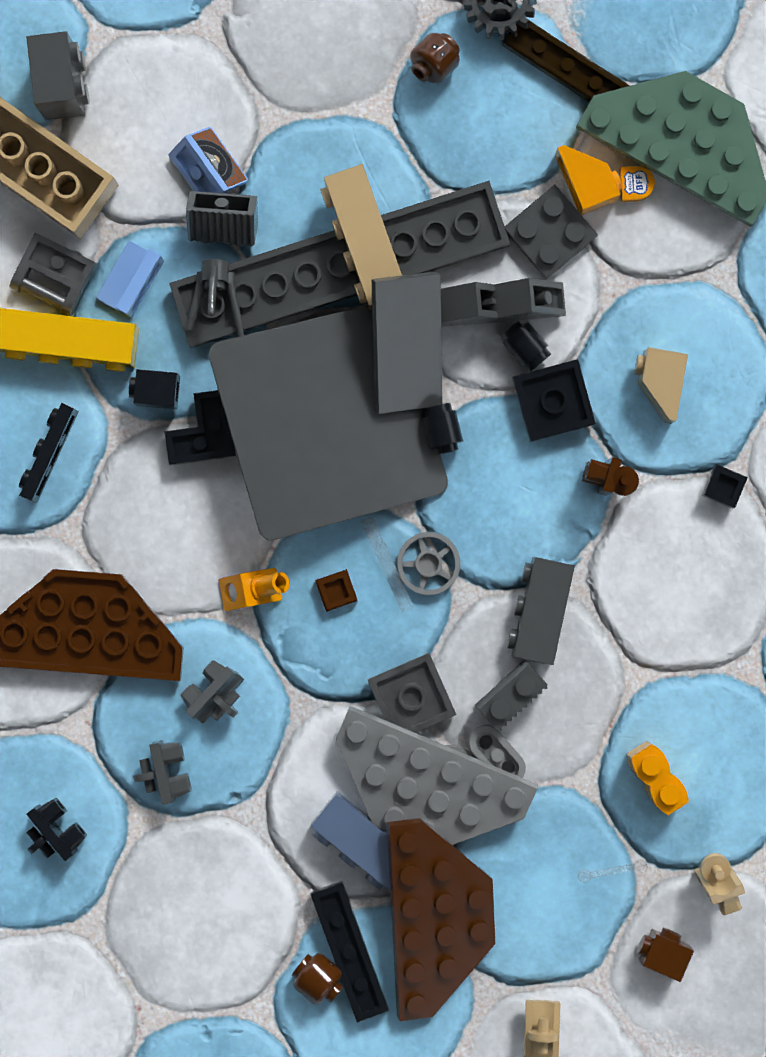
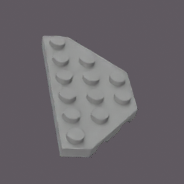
M349 706L336 737L337 744L371 822L378 828L386 831L387 822L421 818L440 836L454 845L524 819L538 789V784L352 706Z

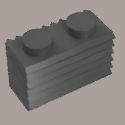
M190 191L186 206L188 240L190 242L195 240L201 243L216 242L217 244L222 242L223 244L229 243L236 246L255 245L258 228V196Z
M524 660L479 700L475 707L496 730L502 731V726H507V721H512V717H517V712H522V707L527 708V703H532V698H537V694H542V689H547L548 684Z

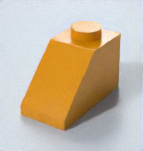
M565 145L557 147L555 152L556 160L577 211L581 215L618 200L621 195L619 190L623 189L622 183L616 170L611 172L608 163Z

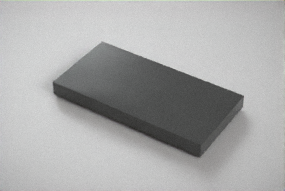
M438 272L371 279L375 411L382 414L442 404L441 274Z

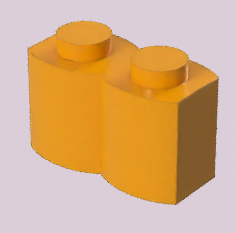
M646 741L627 753L630 769L645 783L646 793L657 808L670 815L689 803L686 788L676 776L670 773L668 760L658 747Z

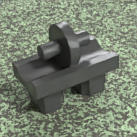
M213 660L202 673L211 682L204 692L197 685L191 684L180 695L188 707L186 713L203 724L210 716L218 721L225 712L233 718L238 714V711L232 705L240 697L235 689L244 680L238 672L228 666L224 667Z
M163 740L152 742V744H149L154 770L151 769L149 758L141 759L139 762L142 773L133 775L134 782L144 781L146 793L156 791L154 778H156L162 805L173 803L176 797H180L192 790L188 773L171 777L168 764L185 760L182 743L170 742L164 744Z

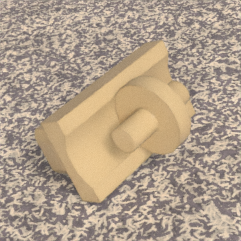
M719 853L707 855L701 861L700 868L694 871L713 905L718 904L722 915H728L741 910L742 906L738 896L745 894L742 882L724 855Z
M526 1000L524 1057H559L560 1001Z

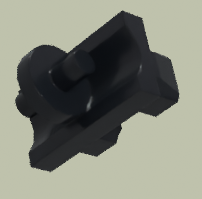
M54 798L42 806L39 804L26 814L43 834L42 836L34 826L26 833L34 844L27 850L30 854H33L37 849H40L48 859L55 853L47 843L48 841L63 860L67 861L78 851L77 847L86 838L87 833L77 822L64 832L59 828L55 821L64 815L67 810L58 798Z

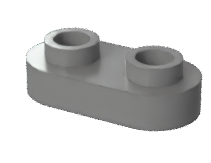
M480 725L471 732L469 746L479 760L502 769V764L505 761H511L514 764V769L510 773L521 778L524 777L526 766L523 758L498 730L491 725ZM484 735L492 738V744L487 748L481 747L479 744L480 738Z

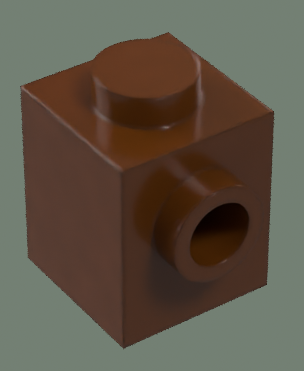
M663 927L661 932L651 929L649 936L644 935L642 937L637 954L640 955L639 961L644 967L681 982L694 950L689 944L680 941L682 937L680 934Z

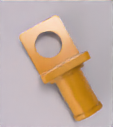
M269 568L220 578L219 586L224 610L230 611L282 600V593L287 592L290 586L288 576L283 572L277 573L276 568ZM230 584H233L236 588L237 598L235 602L229 595Z

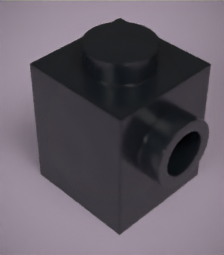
M136 369V377H130L129 397L134 398L133 403L136 406L178 410L180 375L175 372Z

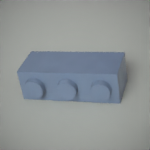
M336 791L312 821L310 827L315 830L312 835L326 847L333 844L339 849L341 853L338 856L350 867L355 868L358 865L367 872L365 878L376 888L381 890L384 886L390 891L387 831L375 826L369 816Z

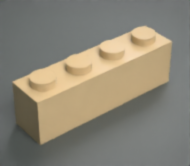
M360 164L324 177L326 187L320 189L326 208L333 207L337 217L336 220L331 222L337 239L345 240L348 251L344 252L343 256L348 271H356L359 283L355 284L354 287L360 304L366 302L370 311L372 310L371 279L402 276L364 166Z

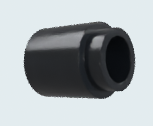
M518 320L503 333L507 338L503 345L522 367L526 365L530 371L534 370L551 355L546 348L549 345L528 321L522 325Z
M451 403L424 409L426 417L423 420L431 450L438 449L439 454L459 450L458 443L463 442V437L456 410H452Z

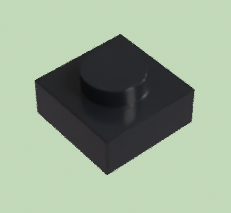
M716 464L713 467L702 496L734 509L748 477Z

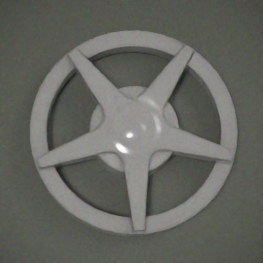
M423 532L414 535L404 543L398 555L397 567L402 581L412 591L423 595H435L447 590L457 579L460 571V557L455 545L447 537L434 532ZM422 538H437L446 543L448 547L438 553L433 550H427ZM418 540L421 553L417 556L416 560L402 562L407 548L414 541ZM450 550H452L455 558V570L452 577L442 569L441 559ZM403 567H415L422 575L419 588L408 581ZM438 574L449 580L440 588L424 590L428 577Z

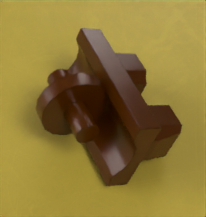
M614 457L606 460L605 463L593 459L590 462H586L581 480L582 482L598 486L597 494L604 496L610 495L613 492L620 496L630 495L639 485V477L635 470L628 466H621L622 460Z

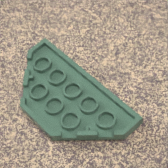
M687 71L595 95L576 126L578 130L749 227L754 224L766 203V180L744 103Z

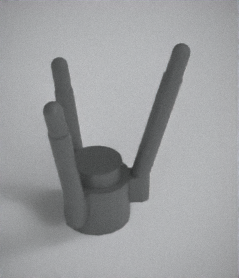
M219 259L202 261L201 271L197 272V284L186 326L188 332L193 330L203 287L205 290H208V315L213 316L215 313L216 291L225 290V285H227L238 337L244 335L234 286L235 273L229 272V262Z

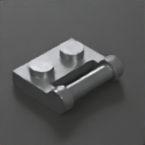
M34 233L11 279L9 287L17 292L23 290L61 309L60 312L62 314L72 316L97 264L44 236ZM31 269L71 288L67 297L28 279Z

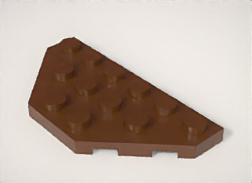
M53 569L0 615V667L181 681L184 646L123 574Z
M421 818L387 822L396 1009L399 1021L433 1017L495 945L493 879L449 841L434 831Z

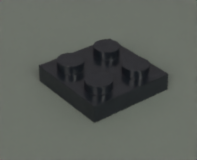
M578 359L512 377L529 442L596 424Z

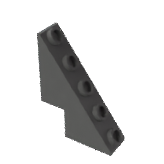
M525 278L499 284L472 282L441 288V327L566 316L563 282Z

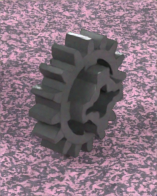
M479 0L463 1L464 10L469 11L466 14L468 23L475 22V32L479 33L486 29L487 39H491L494 33H499L500 40H504L505 32L509 31L514 37L518 36V26L527 29L529 26L526 17L534 18L535 8L532 6L537 4L536 0H523L521 8H518L516 0H506V4L502 3L504 0H483L485 4L480 12L478 9Z

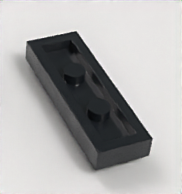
M61 403L59 409L54 408L47 420V426L50 429L45 440L41 438L33 451V457L36 460L31 470L26 469L20 479L19 488L22 490L19 496L38 503L77 417L78 410Z

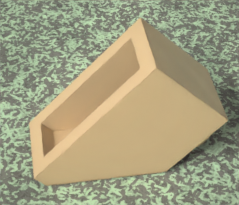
M648 347L644 350L643 355L638 354L634 374L639 375L638 385L663 421L672 424L677 420L688 354Z

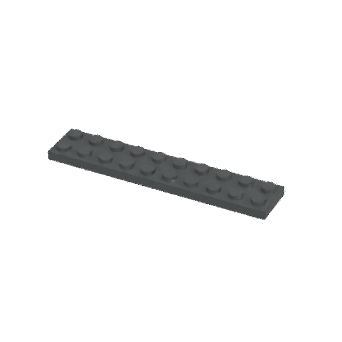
M490 180L381 215L402 275L428 273L510 246ZM333 230L230 263L229 272L235 273L234 286L243 330L247 331L356 296L354 285L358 284L359 280L355 270L352 272L348 271L343 253L348 251L345 240H338ZM197 274L169 283L190 348L237 334L227 285H225V290L216 291L215 313L213 316L208 315V290H205L203 287L193 330L188 332L186 326L197 284Z

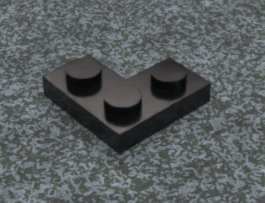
M218 390L193 393L198 427L164 431L169 465L237 457Z

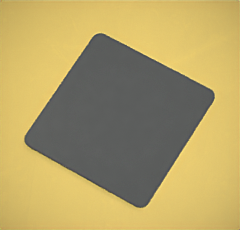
M368 305L214 343L209 349L210 364L256 524L263 538L267 540L281 539L439 495L446 490L448 479L438 449L431 450L423 420L426 417L424 410L426 408L382 414L375 411L372 310L369 311Z

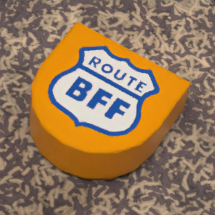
M641 166L620 167L619 175L623 187L620 190L621 202H638L649 197L655 185L654 176L650 170Z

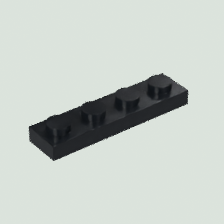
M343 881L312 891L310 893L336 967L342 972L341 980L356 1022L358 1023L389 1011Z

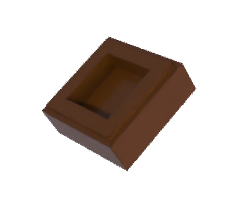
M347 569L315 580L326 612L358 601Z

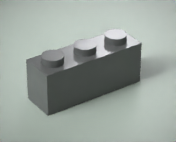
M532 557L531 563L525 562L521 582L527 583L524 596L518 595L514 615L520 616L517 629L511 628L507 648L513 649L511 656L554 665L575 565L538 557Z

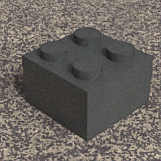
M67 31L26 36L34 105L45 120L85 116L84 105L90 104L87 84H83L80 73L86 71L83 51L79 50L78 42H73Z

